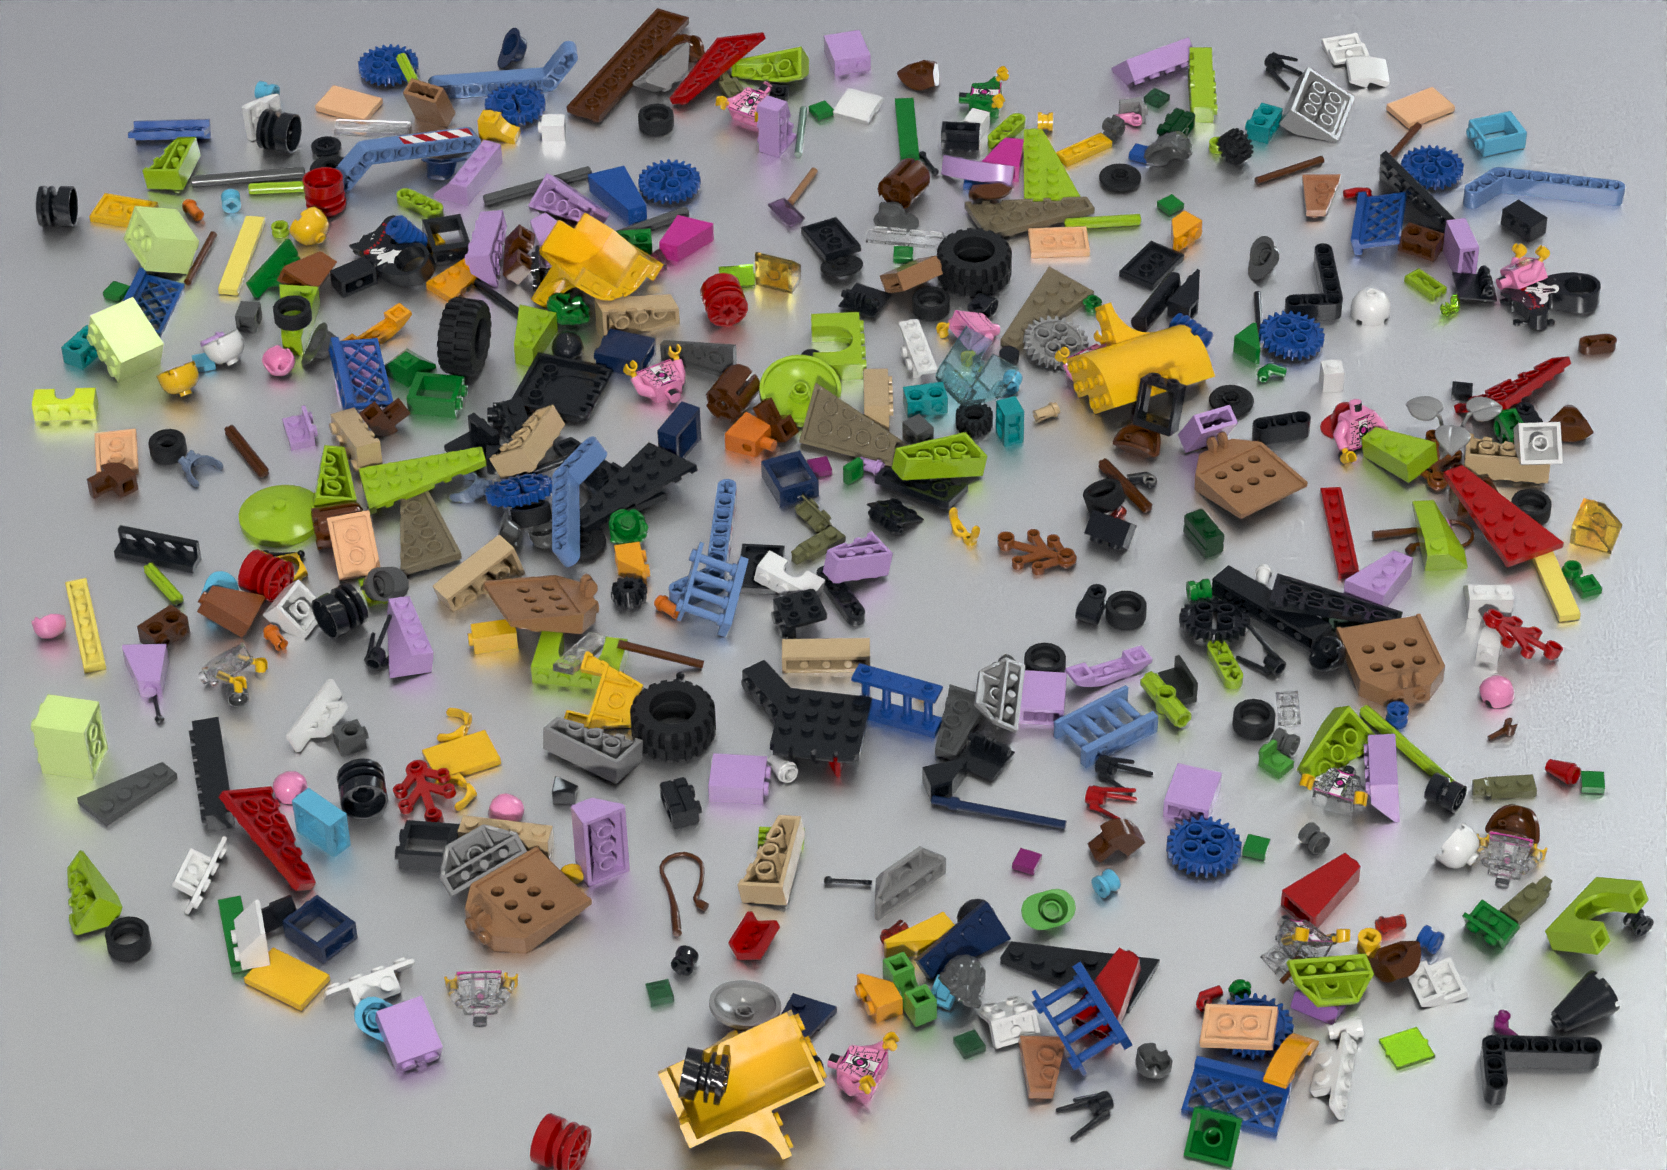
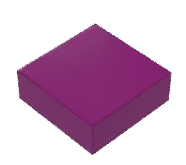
M827 456L807 460L817 478L832 475V468Z
M1020 848L1012 863V869L1034 875L1042 860V854Z

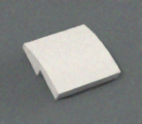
M1357 33L1324 38L1321 41V45L1333 65L1345 64L1346 59L1349 57H1370L1365 44L1361 43Z
M1368 56L1349 57L1346 59L1350 83L1367 88L1369 83H1374L1387 88L1390 80L1386 60Z
M849 88L840 98L833 114L838 118L869 125L873 115L878 113L884 98Z
M279 94L264 96L241 107L247 139L250 141L256 140L257 122L265 109L279 111L282 114Z
M1450 957L1428 965L1425 960L1419 964L1416 972L1408 977L1421 1007L1449 1004L1469 997Z

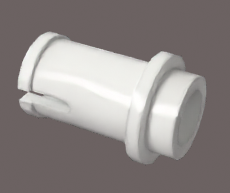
M1261 564L1255 570L1256 581L1268 587L1272 570L1270 566Z

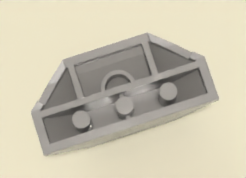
M686 42L674 46L666 55L635 80L633 85L652 92L661 90L666 92L671 89L672 84L680 81L683 78L682 75L688 71L689 43Z
M1005 657L978 672L974 706L988 722L1016 733L1018 731L1026 665Z
M483 824L444 846L439 877L449 896L452 897L469 887L473 882L526 853L527 850L517 832Z
M919 846L880 873L876 878L875 919L879 921L945 875L946 858L941 854Z

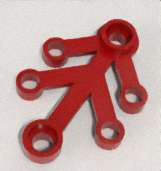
M1489 609L1482 617L1489 628L1496 629L1502 636L1500 643L1504 647L1511 649L1517 641L1522 647L1520 654L1527 659H1532L1535 654V649L1528 643L1543 650V655L1550 660L1559 658L1563 651V647L1555 641L1549 640L1546 644L1539 641L1543 632L1535 626L1521 627L1523 621L1517 616L1504 617L1501 612Z
M414 760L406 766L407 776L404 781L393 787L395 797L402 799L407 796V790L413 782H417L409 797L399 802V810L402 814L411 813L413 806L419 797L422 796L426 808L424 814L425 821L443 823L442 811L435 807L430 792L442 795L446 799H451L456 795V789L451 783L442 786L426 781L425 777L437 779L439 783H447L451 779L449 770L447 768L434 770L428 768L425 761Z

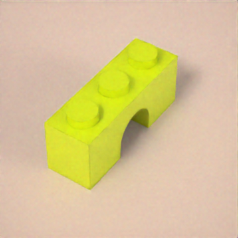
M96 387L75 388L74 395L67 399L57 398L55 389H34L32 400L34 420L96 419L99 404Z

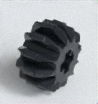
M635 575L631 578L627 576L624 579L618 578L617 582L612 584L611 599L616 607H622L623 610L627 608L633 610L634 607L641 608V604L646 603L647 599L646 584H644L642 579H636Z

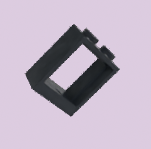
M461 214L422 220V232L428 237L427 249L435 260L436 266L456 263L465 258V254L468 253L470 240ZM458 230L462 242L436 246L432 234Z
M1149 373L1141 378L1133 425L1168 437L1179 430L1187 385L1181 384L1176 379L1163 378L1158 373ZM1152 386L1174 393L1170 420L1147 412Z
M406 820L404 829H400L399 833L400 845L395 848V860L399 862V869L440 872L443 853L408 850L410 840L412 838L447 841V845L458 839L460 824Z

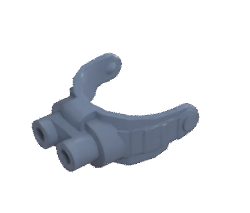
M193 450L187 453L186 458L182 456L178 460V463L182 465V470L186 473L187 481L194 487H199L200 484L191 473L193 467L197 465H215L220 470L224 467L222 462L214 457L196 454Z
M474 472L463 475L466 480H474L473 484L464 491L451 494L450 500L453 502L460 501L461 503L473 502L486 495V488H489V485H492L493 482L490 479L480 478Z

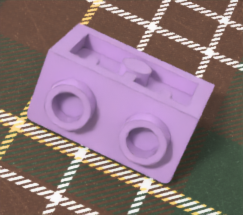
M305 405L301 406L302 415L282 419L291 451L315 446V437L318 436L317 428L313 422L312 413L307 412Z

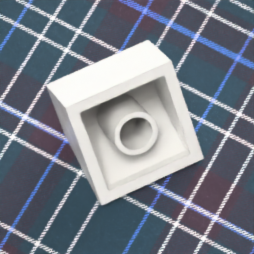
M1560 422L1518 423L1514 427L1515 451L1520 465L1563 464Z
M298 579L281 591L263 613V616L271 624L278 626L280 631L304 639L317 624L311 606L312 600L316 599V597Z
M1511 585L1463 586L1467 619H1483L1484 613L1488 612L1489 609L1501 612L1504 617L1512 616L1514 598Z
M260 899L254 900L234 919L235 930H231L233 944L238 943V947H234L235 960L241 961L242 970L270 965Z

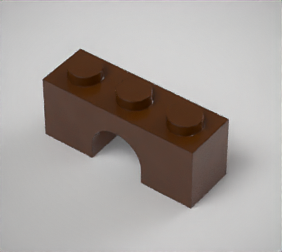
M520 224L505 238L503 276L517 285L531 273L532 257L527 254L534 247L535 234Z

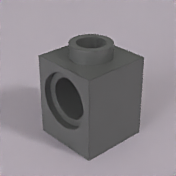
M240 302L235 314L236 328L240 332H257L263 318L260 302Z
M918 414L902 422V437L910 445L933 440L934 427Z
M358 719L332 727L334 743L341 757L367 749L366 739H369L368 732L365 726L361 727Z

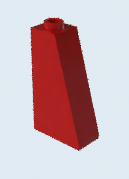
M1347 853L1341 854L1284 888L1281 895V907L1296 920H1304L1303 923L1311 931L1314 930L1315 932L1357 885L1361 866Z
M1119 947L1094 980V984L1121 1025L1141 967L1139 958L1134 952L1130 950L1125 951ZM1087 991L1079 1001L1086 998L1085 995L1088 993ZM1090 1006L1071 1018L1072 1024L1081 1027L1097 1017V1013L1100 1012L1098 1007L1094 1006L1092 1008ZM1102 1024L1089 1034L1102 1040L1112 1030L1108 1024L1105 1026Z

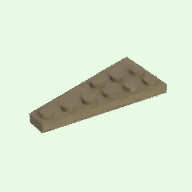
M1063 197L1061 201H1051V198H1043L1041 202H1033V199L1002 200L1000 203L993 204L990 201H982V204H972L971 201H967L964 206L978 228H984L985 231H994L995 234H1000L1002 237L1025 232L1029 228H1041L1064 222L1066 218L1085 217L1094 214L1095 207L1087 197Z
M1049 266L1002 336L1000 346H1011L1021 351L1024 349L1023 338L1025 329L1028 328L1029 324H1033V320L1039 322L1040 317L1047 320V316H1050L1051 319H1055V316H1058L1059 320H1062L1083 306V300L1087 299L1089 295H1094V291Z
M815 383L799 443L855 458L862 456L875 461L879 459L885 463V466L892 467L896 448L907 446L908 444Z
M429 491L407 500L400 499V570L405 575L462 559L461 551Z

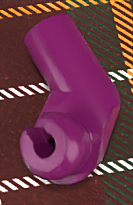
M1504 1009L1499 1010L1498 1014L1494 1016V1031L1498 1035H1518L1509 1028L1508 1020L1511 1018V1015Z

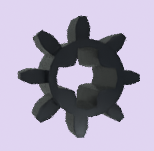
M493 402V407L487 408L488 423H493L494 427H504L502 420L498 419L495 408H497L496 404L499 402Z

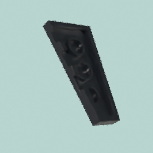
M884 467L875 476L874 482L884 488L895 490L903 495L914 497L922 502H927L947 510L968 491L967 483L961 482L959 486L951 484V480L942 479L941 482L930 479L902 480L889 467Z

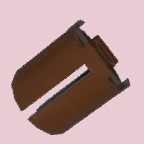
M914 158L901 160L879 182V197L882 195L886 202H899L904 209L908 208L929 187V170L919 160L915 161Z
M741 364L731 365L706 393L708 401L706 407L716 418L722 416L731 419L730 422L736 421L759 393L760 379L756 374L746 381L753 371L748 366Z
M358 502L311 508L318 550L332 547L327 518L362 512L363 508Z

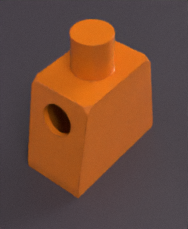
M745 412L725 433L726 450L751 457H757L764 449L773 452L777 446V440L771 438V426L748 412Z

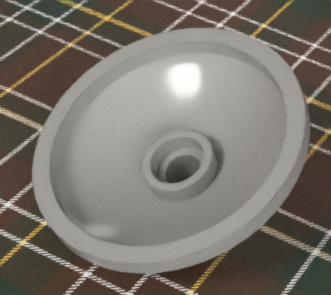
M736 980L721 984L713 990L709 999V1008L712 1015L722 1024L733 1029L746 1031L779 1016L781 1001L772 989L761 983Z

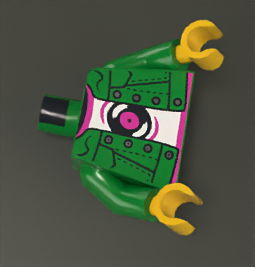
M1005 66L999 67L996 71L998 76H994L988 82L973 83L970 93L959 92V103L969 104V112L972 108L990 112V118L999 119L1000 108H1002L1005 102L1002 95L1001 80L1006 81L1009 78L1007 68Z

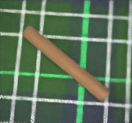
M811 168L787 200L789 206L795 204L818 173L816 168Z

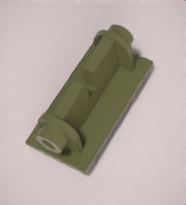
M801 495L804 501L795 506L796 514L805 522L807 521V524L817 533L826 529L827 526H831L830 520L832 518L824 509L820 511L818 504L812 498L808 500L804 495Z

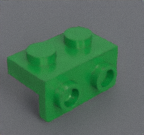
M1483 899L1470 914L1465 912L1462 915L1466 923L1465 927L1474 934L1478 932L1483 935V939L1493 947L1497 945L1504 949L1520 929L1518 923Z

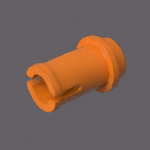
M186 199L182 203L183 211L188 213L194 221L203 219L204 212L199 209L196 201Z
M659 595L654 601L656 610L663 611L673 619H677L678 611H675L676 604L671 602L668 596Z
M270 624L264 628V638L270 640L277 651H280V648L284 650L287 647L288 641L281 635L278 626Z

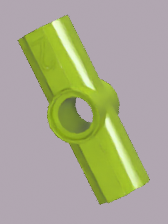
M1152 671L1145 673L1144 677L1140 679V685L1155 702L1156 711L1165 714L1174 726L1179 728L1186 726L1191 720V713L1176 697L1175 688L1166 685L1157 673Z

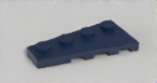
M982 901L914 960L925 977L932 979L943 972L945 965L956 955L966 954L976 957L1010 940L1011 937L989 903Z
M792 993L781 1014L792 1010L793 1015L799 1014L805 1030L801 1032L804 1037L809 1036L810 1038L816 1031L819 1032L825 1026V1022L829 1017L832 1018L837 1013V1006Z

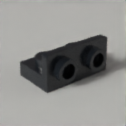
M521 396L496 404V415L499 420H502L504 426L502 432L505 439H508L509 442L513 440L511 436L523 428L522 425L528 419Z

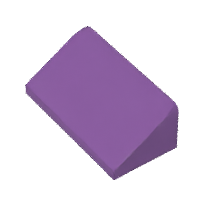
M1299 989L1295 991L1291 1002L1292 1009L1330 1025L1336 1023L1346 1005L1318 1008Z

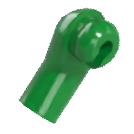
M1268 363L1258 370V380L1263 383L1267 382V379L1272 375L1284 378L1287 368Z

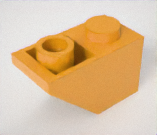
M1185 210L1172 219L1171 240L1173 250L1178 252L1194 240L1200 238L1202 234L1201 219Z
M640 542L614 545L618 575L623 578L625 576L631 578L635 575L636 579H642L647 586V577H650L649 564H645L647 562L646 551L641 550Z
M862 973L857 974V985L854 986L855 993L858 999L862 998L867 1014L869 1016L872 1015L876 1023L903 1014V998L893 982Z

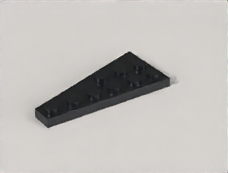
M1387 151L1380 155L1379 180L1395 193L1406 192L1407 203L1411 207H1415L1445 231L1446 220H1453L1455 218Z
M1011 941L1001 955L1000 963L1062 987L1074 979L1073 976L1076 975V972L1072 966L1080 961L1094 982L1114 954ZM1138 957L1141 971L1126 1013H1130L1159 967L1160 959ZM1083 987L1082 989L1077 988L1072 992L1084 995L1087 990Z

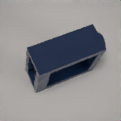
M681 401L657 430L658 447L685 459L701 440L700 407Z
M800 450L761 461L762 478L779 507L804 501L801 495H804L807 499L819 497V481ZM801 472L806 480L782 487L777 478Z
M318 895L306 901L303 906L289 914L282 921L285 937L322 964H325L358 938L356 922ZM321 917L335 927V929L316 942L301 930L316 918Z

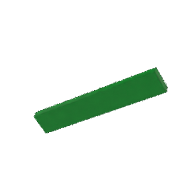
M895 98L900 161L906 158H914L915 161H920L914 98Z

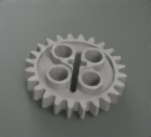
M1047 316V320L1040 317L1039 322L1033 320V324H1029L1028 328L1025 329L1023 338L1024 349L1027 350V355H1033L1032 361L1038 359V365L1045 363L1046 368L1053 365L1054 370L1057 369V366L1064 370L1063 362H1058L1055 359V353L1058 350L1060 351L1062 347H1067L1070 352L1068 357L1088 348L1089 342H1087L1088 336H1084L1085 331L1079 330L1080 325L1073 326L1072 320L1067 323L1065 317L1059 320L1058 316H1055V319Z

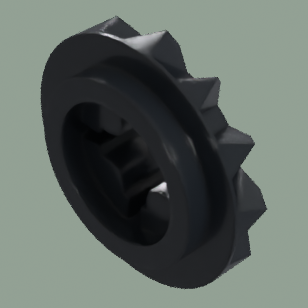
M331 136L317 138L311 144L312 153L316 154L317 157L339 154V150L342 149L340 140Z

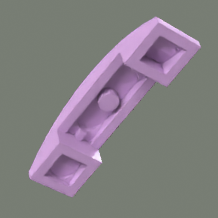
M943 155L941 174L986 183H1005L1012 186L1014 166Z
M1141 645L1124 650L1121 658L1088 667L1084 662L1065 668V672L1078 686L1098 687L1112 684L1134 675L1152 663L1153 659Z

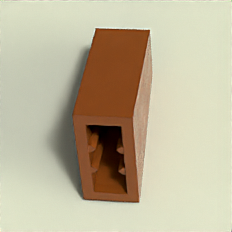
M319 251L284 266L277 281L283 285L313 286L320 289L330 276V270L334 269L337 261Z
M212 585L208 593L203 591L198 603L201 605L197 612L242 638L251 626L265 597L259 594Z

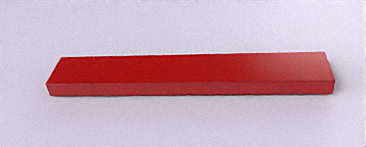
M1341 487L1320 488V497L1337 578L1347 579L1359 572L1342 489Z

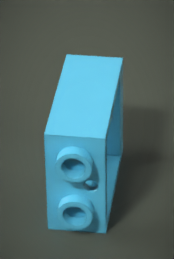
M1511 111L1471 119L1466 129L1468 139L1473 142L1476 150L1483 157L1522 149L1526 145L1527 132ZM1503 130L1507 134L1491 139L1484 137L1485 134Z
M307 788L292 800L296 830L299 834L334 858L351 846L347 814L310 788Z

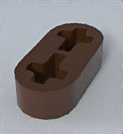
M1612 334L1583 336L1579 340L1578 351L1584 355L1611 353L1616 349L1617 338Z

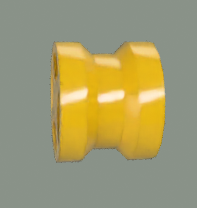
M1038 112L1037 129L1053 131V112L1048 114Z
M1373 928L1362 929L1358 934L1357 952L1359 954H1366L1368 957L1378 948H1381L1382 937L1380 932Z

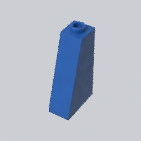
M625 166L588 174L589 191L627 224L630 225L647 220L646 203Z

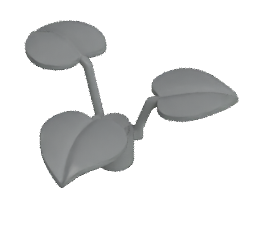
M1420 396L1406 403L1410 414L1418 420L1430 421L1435 417L1438 418L1440 426L1435 431V437L1441 447L1451 456L1470 441V433L1464 428L1470 416H1473L1476 421H1488L1498 416L1503 408L1492 399L1474 397L1466 404V409L1469 412L1466 414L1461 426L1456 427L1443 424L1440 412L1443 411L1444 406L1436 398Z

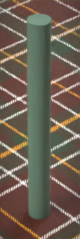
M801 106L799 112L794 153L797 158L802 156L807 116L806 106Z

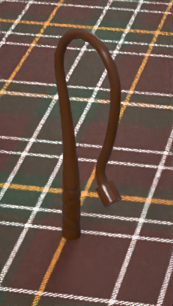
M1449 520L1450 524L1463 526L1469 531L1470 539L1461 544L1463 548L1469 546L1475 537L1473 529L1462 521ZM1417 528L1372 531V538L1382 539L1417 533ZM1419 542L1410 543L1405 548V552L1411 555L1420 546Z
M677 852L668 855L659 866L660 875L669 897L672 932L675 937L682 935L678 904L672 887L664 873V867L668 861L682 856L690 857L697 861L700 867V878L693 901L696 907L702 911H706L709 907V903L702 899L698 900L705 877L704 863L698 856L688 852Z

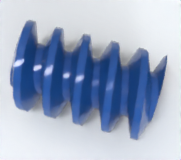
M403 215L395 216L387 223L385 232L397 243H421L425 247L427 246V235Z
M1179 313L1169 324V327L1176 325L1188 326L1192 329L1191 333L1194 336L1198 335L1205 348L1213 340V332L1202 327L1200 323H1197L1188 315L1184 316L1182 313Z

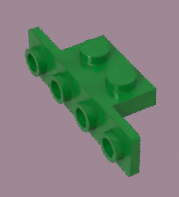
M286 239L246 282L255 299L259 298L268 287H279V284L282 283L278 282L277 279L284 266L300 260V257L297 256L298 251L290 239Z

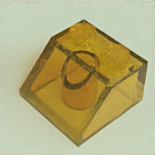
M756 252V285L793 294L801 281V264L792 260Z
M1583 498L1572 524L1570 544L1611 554L1623 524L1605 503Z

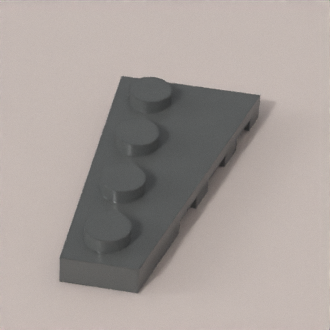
M663 340L660 344L662 361L669 359L674 361L668 355V349L671 346V350L677 352L676 345L679 344L681 346L679 359H682L684 367L719 377L728 367L737 364L736 345L674 340Z
M949 685L941 728L939 729L935 746V755L956 760L968 742L970 732L975 730L983 716L974 706V691Z
M161 762L77 797L78 804L107 827L178 779L177 773Z

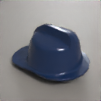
M512 28L505 35L497 62L498 67L504 68L511 61L518 62L524 58L527 50V41L520 35L519 29Z
M467 158L421 159V161L426 162L427 177L440 181L447 180L454 174L457 162L467 160Z

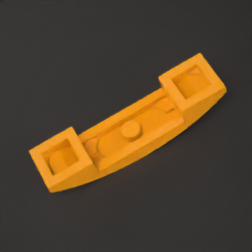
M398 303L384 312V320L358 337L352 333L341 341L378 338L380 346L392 338L412 316V312Z
M1296 1033L1290 1034L1272 1058L1264 1075L1263 1082L1286 1089L1294 1079L1296 1068L1306 1055H1312L1319 1045V1041Z

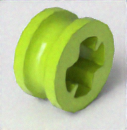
M1213 137L1209 140V151L1213 154H1222L1218 150L1220 146H1217L1220 137Z
M278 220L271 224L273 237L280 239L289 235V225L286 221Z

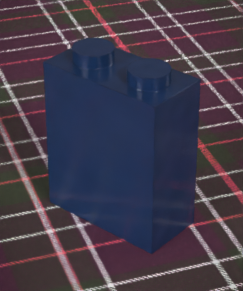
M610 329L607 335L603 336L599 348L595 349L594 360H596V364L606 365L614 373L626 375L623 372L625 364L632 369L630 362L634 360L638 365L635 372L648 368L655 357L656 341L652 337Z

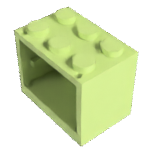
M143 206L134 207L124 241L144 270L188 274L189 268L193 264L195 251L199 247V240L178 210Z
M133 297L90 316L87 340L91 346L94 345L99 359L105 362L110 376L115 377L118 383L161 364L164 343Z
M48 694L44 703H41L39 706V713L36 719L34 718L31 722V731L34 733L35 738L34 746L38 751V763L41 765L42 773L94 780L108 751L99 701Z

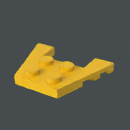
M586 651L580 671L599 676L601 680L589 715L566 710L564 719L582 723L584 728L587 729L595 727L600 729L631 728L630 708L634 698L644 689V685L622 671H617L604 660L601 661L594 657L592 653Z

